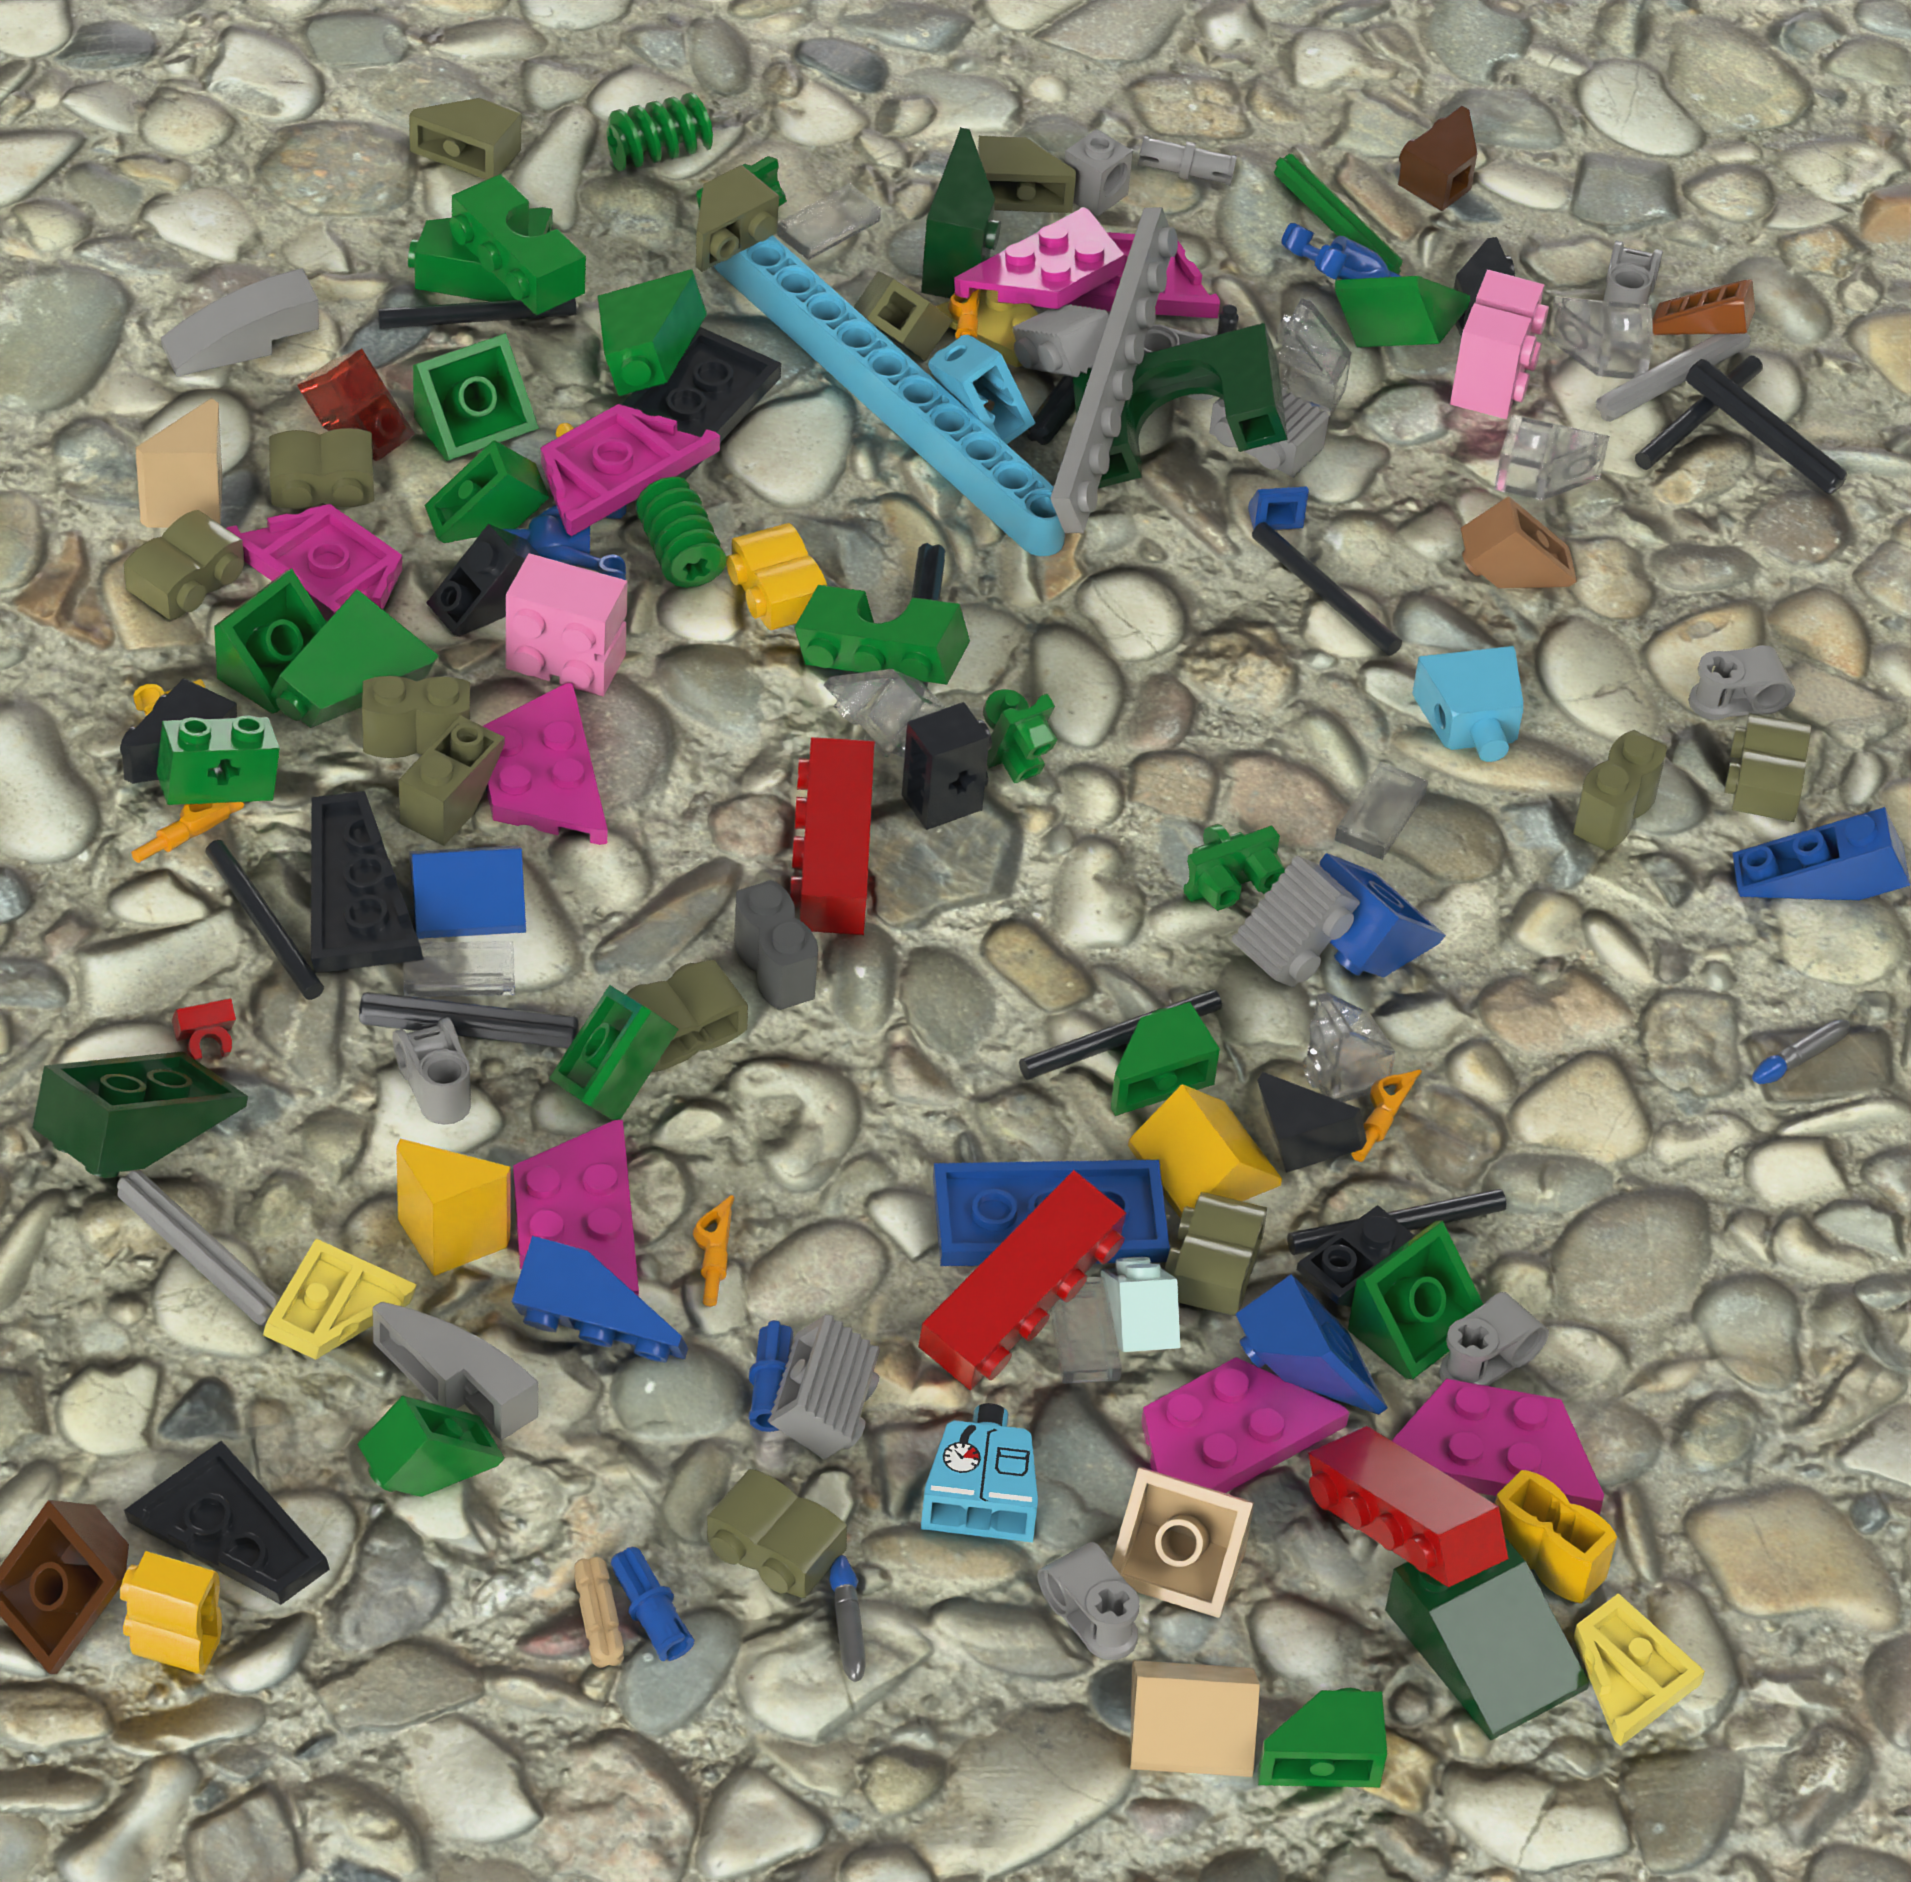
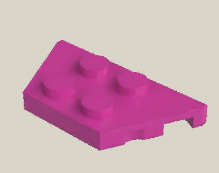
M1082 207L1059 221L1044 226L1037 233L1008 246L1004 251L954 277L955 295L969 298L977 289L998 291V302L1012 304L1028 303L1036 307L1059 309L1122 274L1125 268L1124 254L1090 210Z
M1107 232L1123 252L1126 265L1135 234ZM1178 241L1177 253L1174 257L1170 258L1166 271V288L1163 292L1159 293L1155 315L1218 319L1219 297L1216 293L1212 295L1207 293L1201 284L1202 273L1193 262L1186 258L1185 250ZM1122 274L1067 305L1072 304V306L1076 305L1077 307L1081 305L1082 308L1086 306L1092 309L1100 308L1110 312Z
M617 404L542 446L541 465L566 533L570 536L577 534L636 500L649 484L662 478L675 477L719 452L720 435L707 429L702 437L677 431L676 420L662 416H649L642 413L641 410Z
M331 504L309 508L299 514H283L267 518V528L240 533L237 525L226 528L243 540L244 562L271 581L292 568L327 621L356 589L381 609H384L403 570L402 554Z
M565 683L483 725V727L505 737V745L486 786L493 821L515 826L529 825L538 831L559 835L561 827L590 833V843L598 845L607 844V824L573 683Z
M623 1120L611 1121L513 1165L520 1269H522L531 1238L536 1236L589 1251L639 1297Z
M1235 1357L1144 1406L1141 1423L1146 1444L1151 1450L1150 1465L1152 1471L1227 1493L1346 1427L1349 1411L1338 1403L1305 1388L1285 1382L1279 1376Z
M1446 1379L1391 1440L1476 1493L1497 1496L1521 1470H1527L1553 1482L1565 1494L1569 1503L1583 1506L1600 1515L1604 1493L1561 1399Z

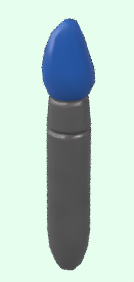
M1845 1019L1831 1021L1788 1046L1777 1055L1767 1057L1754 1070L1752 1080L1758 1084H1767L1781 1079L1787 1071L1801 1065L1843 1039L1849 1032V1021Z
M840 1555L832 1564L829 1582L835 1593V1611L843 1668L848 1678L853 1682H857L864 1676L866 1665L860 1608L856 1593L858 1580L846 1556Z

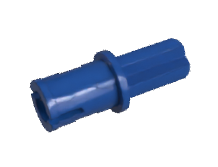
M776 1320L769 1321L768 1326L762 1327L759 1330L756 1363L749 1369V1380L753 1385L752 1405L749 1412L750 1425L764 1432L779 1430L767 1420L772 1415L770 1411L775 1406L773 1402L778 1396L776 1393L781 1387L779 1383L784 1378L782 1374L787 1369L785 1365L789 1361L788 1356L792 1352L791 1346L793 1344V1331L791 1327L781 1325Z
M628 1547L623 1552L615 1554L611 1559V1565L615 1576L631 1602L628 1610L630 1617L634 1621H639L642 1627H644L661 1661L666 1659L673 1661L680 1658L693 1647L695 1640L676 1612V1608L672 1603L674 1600L673 1592L669 1587L660 1586L639 1548Z

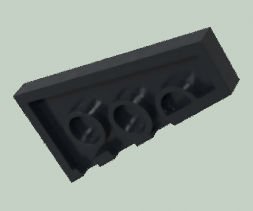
M365 791L311 797V961L314 972L322 973L424 960L418 937L411 923L409 912L401 895L390 859H388Z

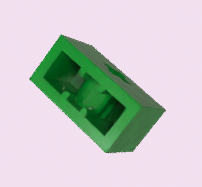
M249 715L227 719L189 717L183 720L162 721L157 776L167 805L273 801L280 747L269 717Z

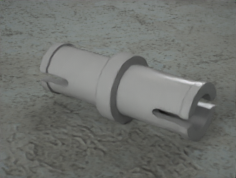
M1144 135L1138 166H1147L1179 173V178L1188 180L1189 176L1225 183L1230 186L1237 156L1195 148L1196 143L1187 141L1185 146L1149 138V136Z

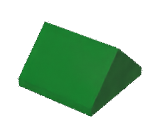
M1420 276L1335 280L1334 290L1357 347L1440 344L1469 307L1468 303L1470 302V295Z
M506 333L413 365L414 419L446 461L483 449L493 440L500 443L539 429Z
M292 568L286 570L214 626L217 679L271 714L280 711L276 700L270 696L279 675L327 623Z
M609 985L549 1079L613 1121L621 1120L679 1029L647 1007Z
M1443 1221L1433 1222L1356 1281L1347 1330L1405 1379H1414L1450 1351L1446 1342L1449 1327L1455 1321L1464 1318L1483 1306L1480 1295Z

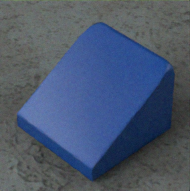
M1308 487L1258 489L1249 501L1248 506L1253 529L1262 522H1266L1274 530L1303 528L1309 493Z

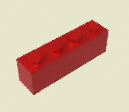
M811 737L810 759L799 758L797 790H806L807 797H796L794 829H804L805 837L794 836L792 868L803 869L802 876H791L790 897L795 909H800V921L811 932L864 935L875 741Z
M1073 1170L922 1323L918 1347L970 1391L984 1376L988 1380H993L1012 1357L1010 1350L1023 1337L1026 1341H1031L1036 1337L1050 1318V1314L1047 1312L1060 1299L1065 1303L1073 1299L1087 1280L1088 1276L1085 1273L1097 1261L1104 1265L1118 1252L1125 1240L1121 1233L1126 1212Z
M1365 1426L1308 1452L1312 1471L1309 1487L1314 1500L1322 1509L1329 1510L1349 1523L1355 1530H1360L1380 1543L1386 1550L1399 1555L1413 1564L1420 1572L1427 1573L1445 1586H1453L1508 1559L1499 1506L1372 1428Z

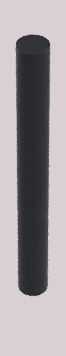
M576 299L567 301L539 315H535L521 300L378 309L379 329L574 316L576 315Z
M1749 356L1732 370L1727 377L1743 388L1762 371V362L1756 356ZM1702 396L1635 455L1637 465L1644 470L1650 469L1719 408L1705 396Z
M1262 522L1254 528L1252 532L1254 540L1384 653L1392 656L1400 649L1402 640L1266 522Z
M223 840L211 842L206 847V855L298 989L308 1000L320 996L324 990L323 984Z
M1211 989L1162 1007L1172 1008L1191 1002L1201 1017L1222 1008V1001L1218 992L1215 989ZM1154 1011L1019 1060L1021 1073L1026 1080L1128 1044L1140 1018L1150 1015Z
M1495 1189L1387 1213L1407 1230L1411 1231L1428 1227L1435 1221L1448 1223L1505 1211L1506 1198L1502 1189ZM1357 1219L1288 1233L1287 1243L1292 1255L1314 1251Z

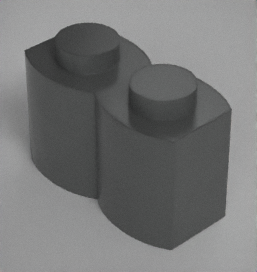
M773 880L737 890L734 945L740 959L749 968L757 972V985L762 996L778 1010L814 1000L818 945L811 930L803 922L795 918L794 903L788 892Z

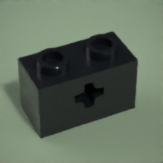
M964 702L907 721L901 795L926 830L983 810L984 789L988 785L987 758L988 750L992 747V738L985 722L981 719L977 720Z

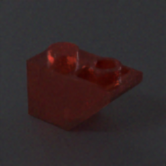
M362 348L331 360L297 384L324 429L331 431L353 428L371 432L374 461L382 459L415 435Z

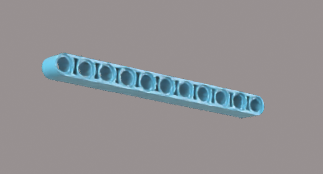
M772 235L765 241L759 242L735 254L730 259L714 265L718 273L1020 547L1036 556L1054 555L1062 549L1065 533L1050 499L1054 486L776 237Z

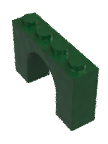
M1265 323L1144 354L1142 362L1136 366L1132 378V395L1129 400L1125 401L1121 413V430L1119 435L1113 439L1109 451V468L1106 474H1102L1098 489L1142 478L1139 450L1141 428L1156 409L1182 396L1207 394L1223 399L1226 419L1239 452L1288 440L1278 358ZM1088 369L1087 373L1080 372L1079 377H1073L1076 417L1092 369Z

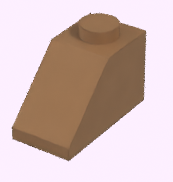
M1509 496L1460 528L1465 550L1462 551L1465 564L1474 575H1483L1497 588L1570 587L1577 582L1569 546Z

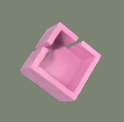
M1487 270L1477 294L1476 302L1473 304L1463 329L1450 405L1507 419L1513 402H1523L1530 374L1525 373V371H1535L1542 343L1536 342L1537 337H1535V334H1542L1549 306L1541 304L1544 284Z
M529 553L506 593V669L550 681L552 676L555 675L559 677V684L561 685L573 683V687L576 690L604 697L626 655V622L623 620L627 615L628 581Z

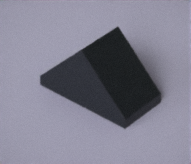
M1262 1072L1257 1081L1265 1114L1286 1173L1363 1149L1367 1138L1360 1108Z

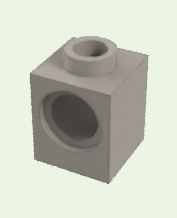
M1095 129L1065 151L1064 163L1076 170L1073 202L1080 207L1089 209L1093 215L1098 217L1126 197L1129 190L1133 151L1098 129Z

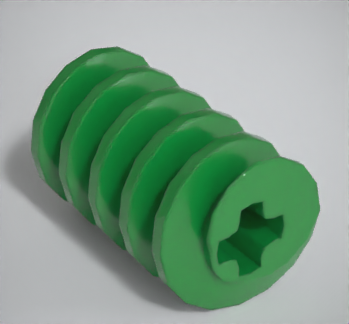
M692 92L682 95L680 100L674 96L666 98L663 104L658 101H652L647 103L645 108L635 105L629 107L627 113L621 109L614 110L608 118V149L618 172L625 170L626 156L628 155L637 168L643 166V152L645 151L648 152L653 163H658L661 161L662 147H665L670 158L674 159L679 157V143H683L689 155L696 153L697 139L701 140L707 151L711 149L713 144L712 123L708 112L700 98Z
M682 477L662 478L649 484L638 497L636 513L666 580L675 586L686 588L697 587L711 582L724 570L727 557L720 547L721 543L714 533V528L708 519L707 512L702 506L699 495L696 491L690 489L689 483Z

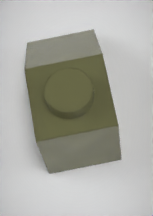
M482 98L413 109L409 114L410 152L482 179H490L502 174L521 151L522 113Z
M979 135L978 154L995 198L994 210L1072 213L1076 181L1075 169L1027 137Z

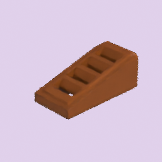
M1752 279L1737 281L1660 302L1650 323L1651 334L1747 333L1755 313Z

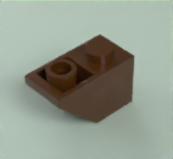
M1461 106L1446 118L1438 119L1431 129L1417 139L1408 141L1399 156L1401 167L1398 185L1440 211L1445 210L1472 188L1477 148L1469 109Z

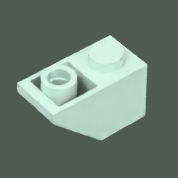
M1150 1258L1116 1259V1268L1101 1269V1283L1113 1345L1122 1352L1180 1348L1177 1278L1161 1269L1160 1264H1150Z

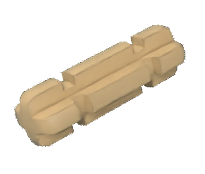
M598 1556L591 1559L582 1558L575 1563L574 1578L577 1592L580 1593L579 1603L586 1637L590 1641L591 1661L599 1668L608 1665L617 1666L624 1659V1644L621 1632L618 1631L619 1621L612 1588L608 1583L609 1573L606 1561Z

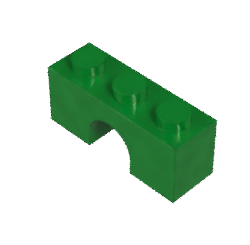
M499 174L453 194L452 217L449 220V227L454 239L460 245H465L479 259L483 268L487 272L493 273L507 286L510 294L516 300H521L535 315H539L585 294L586 256L558 229L540 236L529 237V201L505 177Z
M825 585L817 586L794 627L805 665L945 685L951 679L970 643L962 609L958 603L912 597L906 610L899 617L885 623H874L865 591Z

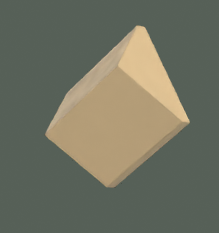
M210 398L135 447L140 523L147 528H169L177 519L194 510H200L221 525L223 477L219 403Z
M1139 1467L1111 1563L1136 1592L1220 1618L1246 1553L1254 1502Z
M1133 1660L1130 1769L1253 1777L1260 1683L1254 1668Z

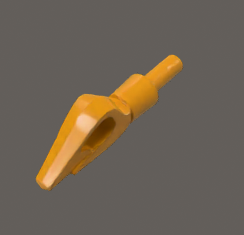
M981 289L975 290L969 298L959 297L955 293L951 296L948 310L952 318L958 321L955 333L956 339L966 334L977 339V317Z
M244 802L184 804L179 821L158 830L156 838L131 852L135 862L140 863L163 849L166 852L172 851L189 840V838L208 831L228 819L230 814L243 809Z
M1422 1070L1391 1075L1374 1082L1371 1087L1370 1100L1375 1109L1364 1123L1367 1142L1362 1150L1352 1152L1354 1160L1363 1162L1374 1143L1380 1142L1385 1138L1394 1120V1116L1413 1087L1415 1080L1422 1074ZM1394 1085L1396 1087L1394 1090L1395 1094H1387L1384 1087Z
M730 1195L722 1203L701 1217L693 1229V1237L697 1245L705 1251L701 1268V1275L706 1279L703 1304L709 1307L717 1304L720 1281L725 1279L727 1275V1246L732 1215L731 1207L735 1199L733 1195ZM717 1223L715 1231L709 1232L706 1230L711 1224Z

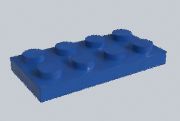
M1159 1160L934 1163L933 1187L940 1266H979L1073 1170L1126 1212L1121 1233L1125 1238L1124 1243L1107 1263H1116V1259L1128 1257L1150 1258V1263L1167 1262L1170 1245Z

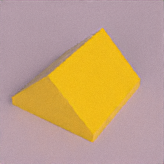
M1183 1084L1151 1115L1128 1141V1147L1137 1160H1159L1163 1195L1180 1219L1185 1206L1195 1208L1201 1192L1244 1201L1281 1186L1282 1178L1225 1101Z
M400 1139L396 1147L398 1221L432 1275H439L507 1248L510 1241L511 1167Z

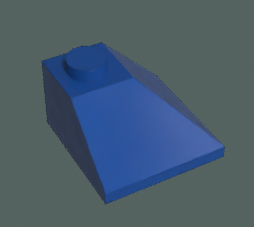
M1328 853L1320 860V866L1324 871L1329 873L1332 878L1337 880L1339 884L1360 901V904L1352 913L1354 921L1350 929L1342 937L1330 941L1338 949L1334 958L1350 972L1360 976L1365 971L1384 978L1440 944L1446 936L1374 871Z
M1292 1274L1236 1313L1237 1319L1246 1335L1240 1339V1344L1247 1356L1258 1368L1267 1364L1285 1382L1378 1415L1388 1409L1349 1332Z

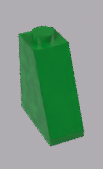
M539 207L529 209V237L540 236L552 231V208ZM450 218L426 220L420 239H412L408 252V267L415 269V289L488 302L516 300L504 283L493 273L487 272L479 259L465 245H460L454 239L449 227Z
M693 269L598 295L604 355L618 396L667 383L707 316V312Z
M356 589L279 675L270 696L276 700L278 708L287 717L295 721L301 720L308 727L313 728L361 708L364 680L379 676H399L417 682L426 678L439 655Z

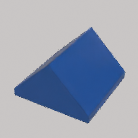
M512 845L409 851L415 927L418 939L526 933L521 847Z

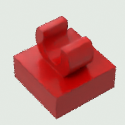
M231 998L176 1009L172 1018L176 1041L190 1039L187 1046L189 1056L201 1062L202 1051L200 1049V1041L205 1038L215 1039L220 1045L222 1057L229 1056L232 1050V1039L227 1031L232 1029L236 1021Z

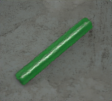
M1288 154L1276 161L1275 176L1337 236H1345L1375 251L1382 257L1388 270L1398 275L1400 274V267L1403 263L1401 257L1294 154Z

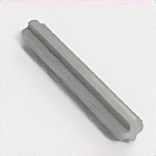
M1746 333L1716 334L1597 399L1596 408L1600 411L1603 420L1611 422L1687 381L1686 376L1689 369L1700 359H1705L1712 365H1716L1749 347L1751 342L1750 336Z
M132 1170L127 1176L121 1177L117 1183V1188L119 1189L118 1197L254 1322L265 1326L280 1297L139 1170Z

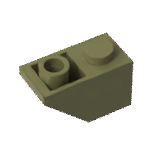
M743 165L703 184L697 224L695 267L701 272L730 259L735 254L765 241L777 233L779 195Z
M880 271L875 274L854 306L879 331L924 361L930 356L953 321L932 303Z
M460 715L399 779L400 824L445 846L475 814L505 745V737Z

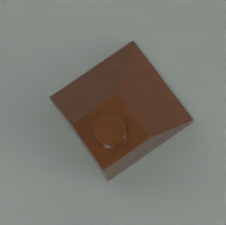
M48 1500L0 1566V1616L49 1674H57L120 1589L126 1573L129 1544L96 1505Z

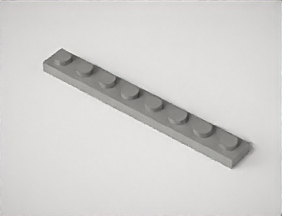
M1162 207L1143 209L1050 497L1064 533H1084L1090 512L1096 509L1098 500L1097 489L1102 474H1106L1109 468V451L1114 437H1117L1121 430V413L1125 401L1129 400L1132 395V378L1137 364H1140L1144 357V341L1148 328H1152L1155 322L1157 299L1159 293L1163 292L1166 288V271L1169 261L1177 253V233L1173 227L1169 226Z

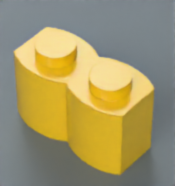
M785 523L732 538V555H728L726 560L729 577L735 586L741 584L746 592L747 605L753 618H760L769 630L772 631L796 624L817 586H828L818 564L808 555L799 533L792 524Z
M1521 1470L1497 1494L1495 1504L1499 1506L1503 1532L1507 1540L1523 1557L1529 1568L1535 1570L1538 1578L1547 1588L1564 1599L1582 1604L1607 1579L1617 1540V1535L1613 1528L1595 1512L1583 1506L1569 1503L1565 1494L1553 1482L1531 1471Z
M145 1551L138 1566L131 1564L121 1584L120 1599L127 1601V1614L124 1620L123 1634L130 1637L132 1654L204 1675L220 1642L222 1630V1614L220 1608L217 1607L220 1591L218 1573Z

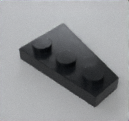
M222 1440L124 1509L129 1523L280 1605L330 1570L325 1555Z

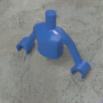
M1290 223L1281 239V243L1286 249L1300 257L1304 256L1314 261L1315 267L1320 272L1335 280L1337 278L1343 280L1402 277L1388 270V267L1378 253L1345 236H1337L1330 246L1324 245L1321 249H1318L1310 244L1314 236L1312 231L1296 223Z
M556 505L533 518L528 529H503L526 539L541 557L573 566H581L601 574L626 580L625 561L615 554L606 555L602 558L590 555V526L570 536L566 533ZM627 505L606 517L621 519L626 514Z

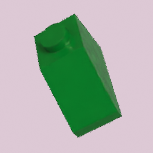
M493 440L424 506L437 539L443 543L476 538L488 524L500 529H516L550 497L536 463Z
M1191 1002L1172 1008L1158 1009L1150 1015L1140 1018L1115 1071L1111 1110L1115 1116L1165 1101L1182 1084L1195 1090L1215 1085L1220 1048Z
M403 1395L357 1444L370 1465L368 1467L369 1475L377 1485L389 1492L399 1491L419 1497L495 1468L505 1459L480 1416Z
M1341 1688L1336 1691L1321 1690L1263 1741L1257 1774L1258 1785L1380 1788L1387 1758L1382 1691H1361L1356 1688Z

